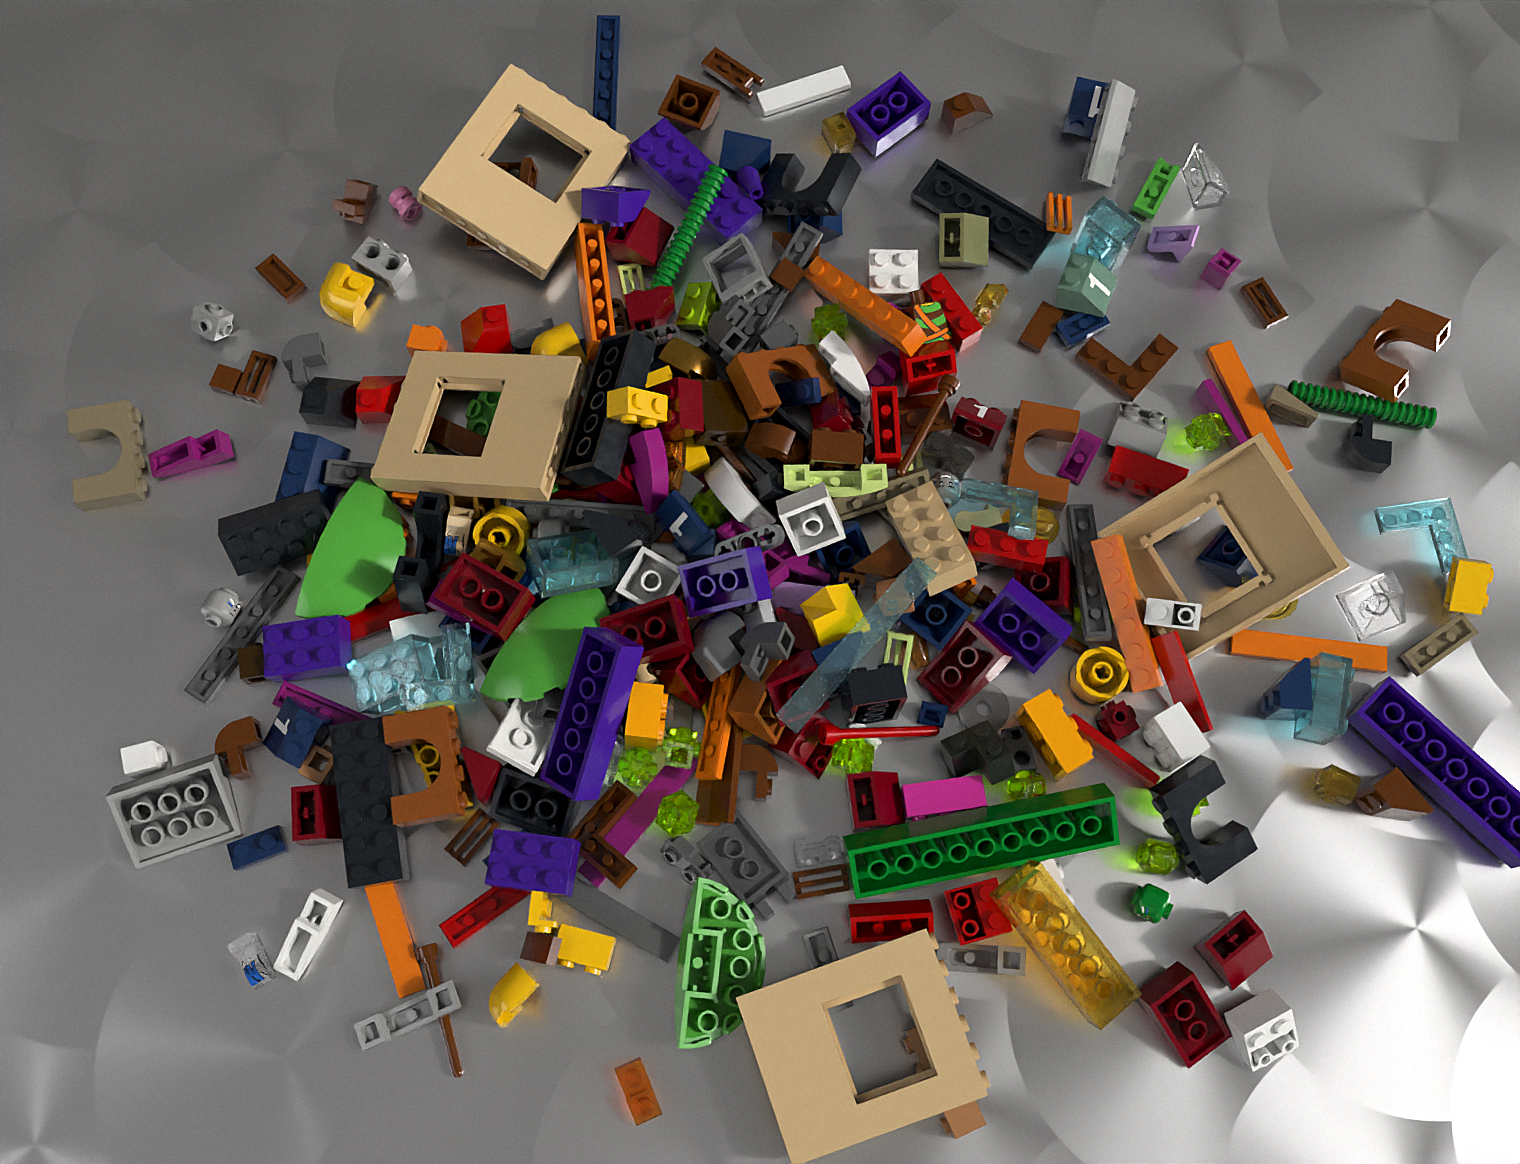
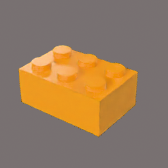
M642 682L633 683L625 728V750L656 753L657 746H662L668 694L663 693L664 685Z
M1048 689L1022 704L1014 716L1020 726H1024L1030 742L1054 780L1058 782L1082 768L1094 757L1091 754L1093 750L1086 739H1082L1077 732L1078 726L1075 720L1064 712L1061 698Z

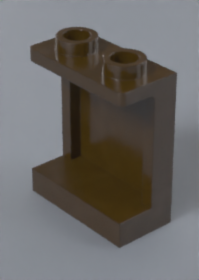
M692 379L702 381L704 432L692 436L694 444L739 446L750 431L732 382Z

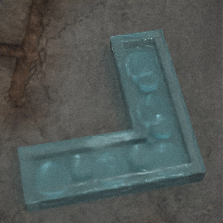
M963 477L959 499H964L971 503L991 504L997 508H1010L1008 536H1013L1020 540H1034L1039 491Z
M1450 497L1381 507L1374 511L1380 535L1429 528L1442 575L1449 574L1452 556L1468 558Z
M469 623L441 625L445 678L399 684L401 711L476 702Z

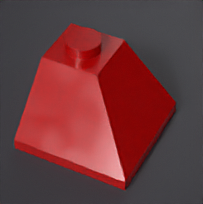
M505 304L480 307L460 322L464 352L514 354L511 343L510 318Z
M364 376L356 393V414L362 424L390 422L394 411V404L398 400L401 385L406 376Z

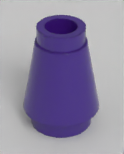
M751 166L742 167L737 173V184L751 199L757 200L763 196V189L758 170Z

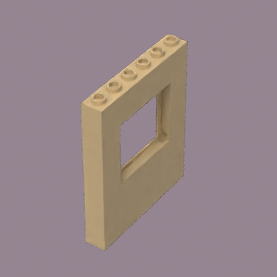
M510 63L420 186L417 201L541 280H544L576 233L578 223H582L585 219L581 218L582 188L608 186L630 152L629 145L633 142L624 134L611 129L605 122L597 120L588 114L585 109L577 107L568 101L565 96L549 89L545 83L537 81L523 69L517 68ZM519 116H522L583 156L553 201L488 160Z
M415 351L412 360L409 362L405 380L402 382L398 400L394 404V411L390 422L387 424L386 434L379 447V453L375 465L371 469L370 478L383 491L409 493L426 491L455 496L549 502L587 374L583 362L579 356ZM444 390L502 392L481 457L422 454Z
M1262 432L1097 533L1100 539L1115 534L1123 536L1145 614L1147 598L1189 603L1153 547V544L1212 508H1216L1258 573V576L1201 609L1199 631L1153 626L1151 628L1155 636L1177 630L1188 661L1350 568V565Z
M923 929L736 997L791 1164H802L988 1096L986 1088L991 1087L985 1070L979 1072L975 1060L980 1059L975 1043H969L965 1032L970 1031L964 1014L958 1015L955 1004H958L959 1000L954 987L948 988L944 977L949 976L944 960L938 961L934 950L938 949L939 946L933 932L928 934L927 929ZM901 983L931 1069L858 1095L828 1009Z

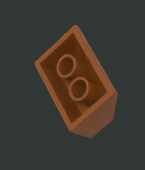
M768 660L761 681H751L747 674H745L727 710L739 727L773 745L777 744L785 726L781 727L765 681L782 660Z

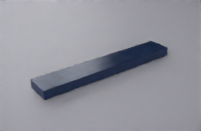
M597 15L593 117L605 122L611 129L616 131L621 20L620 15Z

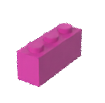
M982 774L906 784L900 788L905 821L912 820L914 822L928 819L929 817L987 807Z

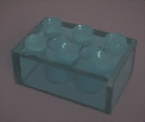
M1102 196L1084 215L1070 252L1096 257L1111 273H1114L1125 261L1142 225L1138 223L1135 217L1121 210L1114 201Z
M592 529L527 540L526 564L541 598L617 584L619 560L618 558H610Z
M409 634L346 663L359 713L379 715L442 687L428 637Z
M1320 652L1310 659L1313 710L1295 721L1293 739L1326 745L1346 733L1348 728V719L1345 718L1346 709L1349 708L1352 698L1351 693H1349V686L1355 675V669L1352 668L1353 659Z

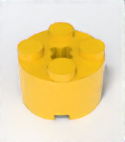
M499 505L488 511L477 522L473 530V540L475 545H477L480 538L483 537L503 549L505 546H508L519 555L530 540L531 523L519 510Z
M1098 647L1085 651L1071 669V689L1080 699L1090 704L1103 705L1113 700L1125 688L1129 678V672L1123 656L1109 647ZM1097 672H1099V673L1101 674V676H1100L1101 679H1099V678L1097 677V674H1096Z

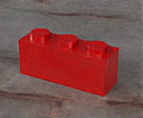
M942 272L921 283L920 289L923 290L925 303L938 301L941 304L953 337L950 341L960 353L978 342L983 327Z
M897 386L871 387L869 402L873 464H886L887 469H896L902 458Z
M1116 445L1111 453L1103 480L1109 482L1113 487H1124L1133 490L1137 495H1148L1155 498L1186 479L1189 469Z
M971 525L967 547L974 561L1041 574L1049 540Z
M930 899L848 904L852 943L893 941L923 929H927L928 934L934 933V915Z

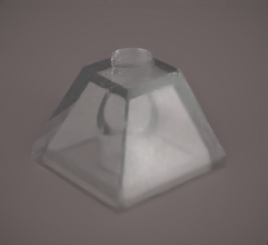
M1195 143L1181 169L1193 208L1198 210L1221 206L1229 193L1228 183L1224 181L1222 172L1201 145Z
M1393 570L1369 578L1336 595L1359 642L1406 623L1405 593Z

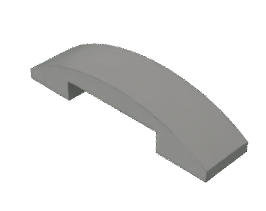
M937 941L939 948L934 951L938 961L944 960L948 971L1025 976L1026 947L978 944L960 946L959 943Z
M450 980L390 1010L354 1024V1028L362 1051H366L425 1026L462 1006L454 983Z

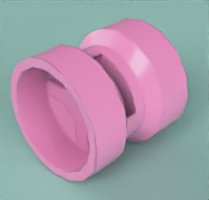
M401 186L391 193L389 203L393 208L399 210V214L404 220L414 219L421 212L423 206L417 201V198L412 197V192L406 186Z

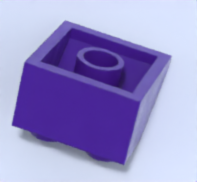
M616 185L582 188L581 218L591 219L593 224H606V221H608L610 226L623 227L624 222L635 221L650 196V190Z

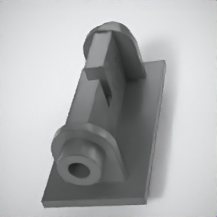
M705 334L700 339L702 344L698 348L703 350L714 361L717 367V374L724 381H731L725 369L732 361L733 356L715 343L708 334Z
M675 833L670 839L665 841L660 850L665 860L675 865L690 883L695 884L697 877L708 878L714 871L711 867L712 864L699 852L691 858L689 854L694 850V847L682 835L678 836Z

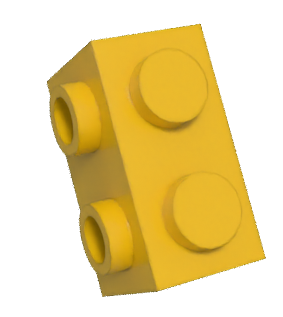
M629 386L607 392V418L620 420L621 423L639 424L643 428H655L658 423L667 421V395Z
M1452 556L1443 607L1449 611L1482 615V611L1487 607L1489 596L1486 593L1488 583L1492 582L1494 570L1491 568L1492 564L1483 560Z
M561 923L557 937L561 938L562 942L557 956V964L573 968L574 963L585 966V972L600 975L601 970L608 972L617 939Z

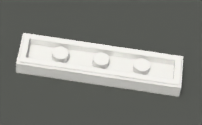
M843 65L758 92L756 93V98L764 116H768L851 89V83Z

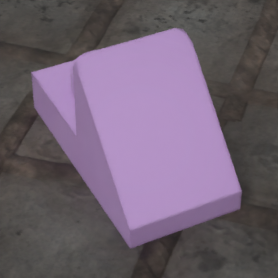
M1199 226L1153 227L1147 248L1150 252H1173L1180 262L1193 248Z

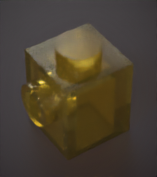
M844 111L822 120L821 134L832 153H845L854 147L856 133Z
M1331 764L1317 771L1313 781L1316 783L1313 792L1321 795L1320 798L1327 803H1337L1344 806L1353 802L1362 778Z

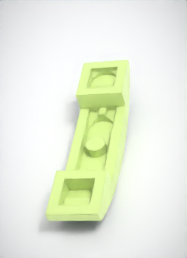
M862 464L860 471H809V465H783L784 488L793 492H799L821 482L825 483L830 497L864 495L888 487L886 464Z

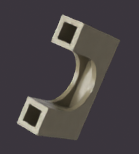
M128 400L67 410L68 432L78 442L101 438H115L120 440L121 443L120 458L111 470L100 475L72 479L74 504L83 511H90L145 501L144 492L147 491V483L142 474V469L145 468V460L140 451V446L143 445V438L138 429V423L141 422L139 409L135 408Z

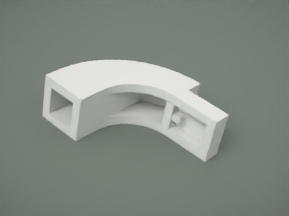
M723 456L704 473L705 480L711 490L739 522H742L752 530L762 525L773 524L776 521V518L748 490L742 482L740 474Z

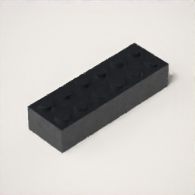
M636 329L602 338L560 471L562 475L582 487L616 481L621 472L623 457L628 448V437H630L634 424L621 423L620 420L607 418V392L627 386L643 390L657 345Z
M382 717L330 725L329 730L348 889L357 890L410 880L404 828L393 825L391 797L400 795L394 749L385 744Z

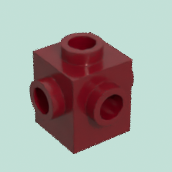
M1114 700L1100 707L1102 712L1095 717L1098 730L1114 743L1133 734L1140 728L1135 720L1137 718L1135 711L1130 705H1126L1124 700L1117 704Z

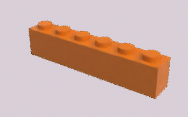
M578 223L573 243L587 361H595L601 339L616 335L602 224Z
M817 256L804 270L803 276L815 291L910 357L927 340L925 333L916 321L820 256Z
M1115 534L1091 541L1122 655L1129 672L1133 693L1165 685L1158 659L1150 640L1151 635L1148 625L1144 624L1145 614L1123 536Z

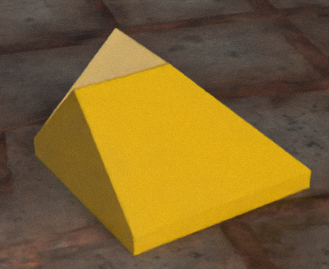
M848 583L825 586L800 604V608L820 648L861 631L864 634L871 630Z

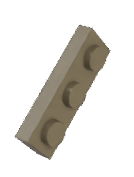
M1460 613L1399 657L1412 673L1418 677L1479 632L1466 616Z

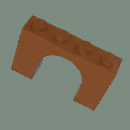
M1396 299L1390 307L1387 306L1384 309L1381 318L1369 327L1365 337L1356 342L1349 356H1345L1341 360L1339 365L1341 381L1395 403L1408 387L1409 370L1384 361L1378 357L1376 352L1384 345L1397 341L1411 342L1437 352L1450 336L1451 319Z
M798 344L788 348L781 346L774 350L765 351V349H761L747 354L740 352L733 356L732 361L725 369L750 420L770 417L782 404L770 380L769 371L782 373L792 381L819 377L821 398L834 391L840 394L815 344ZM807 404L809 410L812 404Z
M1021 400L1019 407L1013 409L1011 422L1015 423L1014 431L1010 430L1007 445L1011 446L1010 454L1006 453L1004 468L1008 469L1007 475L1002 476L1000 491H1004L1002 500L1056 511L1063 510L1067 503L1070 480L1043 475L1033 470L1025 460L1024 446L1038 438L1072 443L1078 432L1081 411Z
M443 705L382 717L386 745L398 748L419 743H431L437 749L441 760L438 777L427 789L416 793L391 797L393 825L404 828L466 816L465 808L468 807V799L462 789L465 773L463 766L459 763V754H461L462 747L459 738L456 737V728L459 726L456 712Z

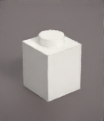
M154 741L120 749L124 774L133 779L166 769V750L162 745Z

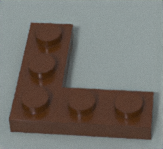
M1159 333L1135 362L1129 366L1091 337L1077 352L1075 358L1133 402L1179 348Z
M616 780L566 838L576 839L580 842L579 855L617 888L621 889L638 868L603 837L638 797L620 781Z

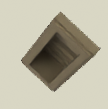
M1277 384L1270 390L1263 405L1266 411L1306 428H1309L1318 417L1317 412Z

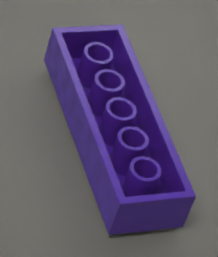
M664 117L629 145L631 162L687 213V207L692 204L690 202L691 199L695 198L694 193L699 190L697 188L698 185H702L701 179L706 177L704 175L705 171H709L708 165L714 163ZM728 176L723 178L725 182L723 185L720 184L721 190L716 192L718 196L713 198L714 204L709 206L711 210L706 212L707 217L706 219L703 218L702 221L704 223L702 226L700 225L720 246L740 233L748 236L762 224V208Z
M584 627L539 778L574 801L595 800L599 798L644 650L643 646L607 627Z

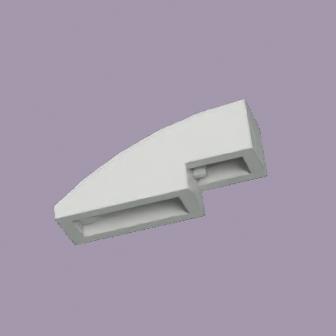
M832 330L819 343L818 351L821 357L831 365L830 375L832 379L863 406L867 407L869 405L870 389L863 369L854 353Z
M439 611L428 612V614H418L389 621L395 647L401 651L422 644L430 646L453 639L438 627L446 615Z
M321 888L312 891L300 917L295 919L273 969L296 981L299 980L326 936L343 900Z

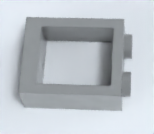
M743 233L731 238L730 241L702 258L715 289L725 306L728 305L735 295L745 303H748L773 287L752 243ZM747 253L756 271L727 288L719 271Z

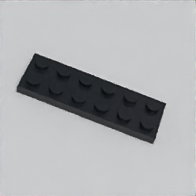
M939 159L934 161L911 192L910 198L939 215L940 213H968L988 217V244L1029 269L1033 268L1057 233L1047 230V223Z

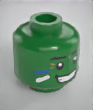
M1150 883L1145 884L1143 887L1138 886L1130 904L1134 906L1133 912L1135 915L1154 924L1160 922L1161 918L1167 920L1174 906L1169 903L1170 894L1167 891Z

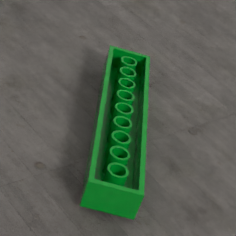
M1105 783L842 836L850 886L855 899L1120 845L1115 795Z

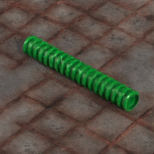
M714 164L708 165L709 171H705L704 175L706 177L701 179L702 185H698L697 188L699 190L694 193L695 198L691 199L690 202L692 204L687 207L688 212L684 213L683 216L685 218L684 220L681 219V226L677 227L678 232L674 233V240L670 241L671 246L667 247V254H663L664 260L659 262L661 266L656 268L657 274H653L654 280L649 282L651 286L646 288V290L654 289L660 285H673L671 281L676 279L674 275L679 273L678 267H682V260L686 259L685 254L689 253L690 249L688 248L693 245L692 240L696 239L697 236L695 234L696 232L699 233V226H702L704 223L702 221L703 218L706 219L707 217L706 212L711 210L709 206L714 204L713 198L718 196L716 192L721 190L720 184L723 185L725 182L723 178L728 176L724 169Z
M1292 380L1287 388L1289 393L1304 404L1310 403V406L1317 405L1318 408L1325 406L1326 409L1333 408L1334 411L1340 409L1341 412L1348 411L1349 414L1355 412L1359 416L1362 414L1373 415L1374 419L1378 417L1379 420H1384L1386 418L1389 422L1394 420L1395 423L1401 422L1404 425L1409 423L1410 426L1417 424V427L1422 428L1424 426L1425 429H1431L1437 418V411L1434 407H1421L1419 404L1413 406L1412 403L1405 404L1403 401L1398 403L1397 400L1395 403H1392L1385 399L1382 400L1380 397L1374 398L1373 395L1367 397L1366 394L1359 395L1358 392L1351 394V391L1344 392L1343 389L1336 391L1335 388L1328 389L1327 386L1321 388L1320 385L1313 386L1312 383L1305 385V382L1301 381L1298 383L1297 380Z

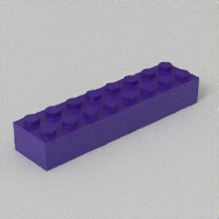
M1389 676L1377 683L1345 720L1511 869L1520 867V791Z

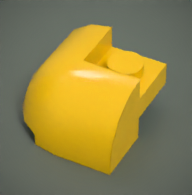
M335 262L321 284L319 292L320 305L331 318L356 327L366 309L364 302L375 282L373 278L351 270L349 265Z
M567 321L541 333L536 337L531 346L530 355L579 356L585 368L588 364L587 358L579 344L580 341Z
M517 961L496 982L489 996L490 1015L496 1024L502 1028L524 1007L522 1003L540 985L535 980V977Z

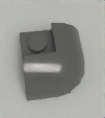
M723 610L716 613L693 631L692 640L695 651L691 653L710 682L739 663L745 654L740 641L745 635L741 628L746 624L739 616L730 611Z

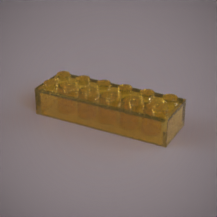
M1029 859L989 894L1089 1024L1102 1030L1142 994L1042 863Z

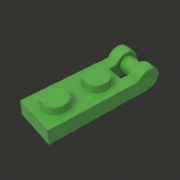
M1161 157L1157 160L1131 209L1151 220L1156 215L1181 168L1176 164L1172 166L1166 163V160Z

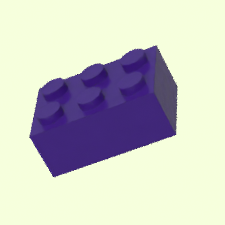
M900 71L848 108L845 126L874 157H877L928 119L931 102Z
M760 546L744 548L678 566L690 618L773 598Z
M1013 577L973 623L1033 674L1066 641L1073 629L1070 624Z
M340 615L262 626L265 678L276 683H283V681L289 682L353 672L350 621Z
M494 829L484 884L496 888L526 892L541 891L548 895L572 898L581 843L571 838Z

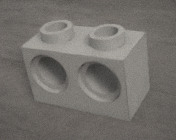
M369 236L351 257L358 271L373 278V280L395 293L412 272L409 258L401 251L395 252L384 241L380 239L376 241ZM395 266L397 267V268L394 269V270H389V269L392 268V267H395Z

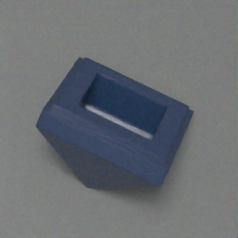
M922 701L917 723L943 728L948 706Z

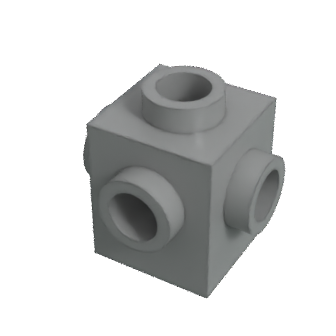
M211 301L194 307L190 329L203 335L207 340L217 341L230 335L233 329L232 321L234 314L220 304L212 303Z

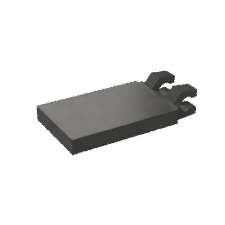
M739 810L735 813L734 824L722 823L696 843L738 899L743 900L750 910L756 907L766 922L775 915L772 908L765 901L769 895L777 890L787 905L796 898L795 893L786 883L789 880L787 877L789 873Z

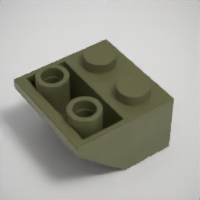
M940 213V268L988 267V217L968 213Z

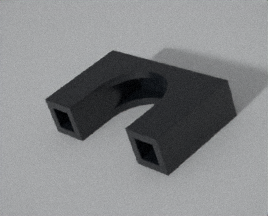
M776 153L761 181L763 196L754 201L762 208V213L766 215L839 216L862 168L851 153H831L818 179L809 187L795 192L806 169L794 153Z
M419 491L413 509L417 528L415 557L399 555L392 577L402 611L428 614L429 606L425 604L437 583L445 555V534L449 514L445 494Z
M1200 754L1151 787L1149 791L1153 797L1151 802L1154 808L1164 819L1163 826L1175 841L1174 848L1186 863V872L1192 879H1198L1207 885L1254 853L1258 848L1248 827L1234 820L1208 837L1196 839L1193 835L1191 818L1194 809L1202 799L1226 784L1216 761Z

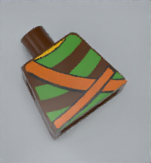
M922 289L909 292L911 306L899 311L919 324L927 337L923 344L952 339V333L941 304L938 301L925 303Z

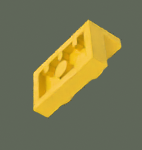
M532 891L528 925L534 928V932L553 935L554 930H559L561 924L555 921H546V917L551 916L552 901H549L548 895L544 892Z

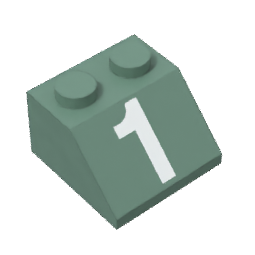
M1071 252L1057 287L1056 307L1104 317L1118 278L1096 257Z

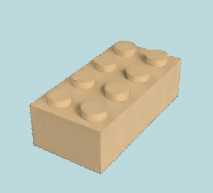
M932 481L885 501L889 518L909 557L912 559L913 565L929 596H933L977 576L974 558Z

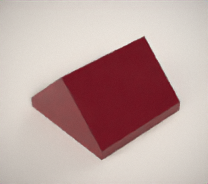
M463 747L461 752L477 799L485 807H489L492 804L503 765L497 760L468 747Z

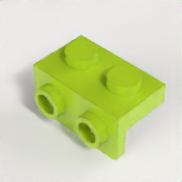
M713 282L688 283L675 325L680 330L699 329L702 333L708 334L710 318L715 310L719 312L722 305Z

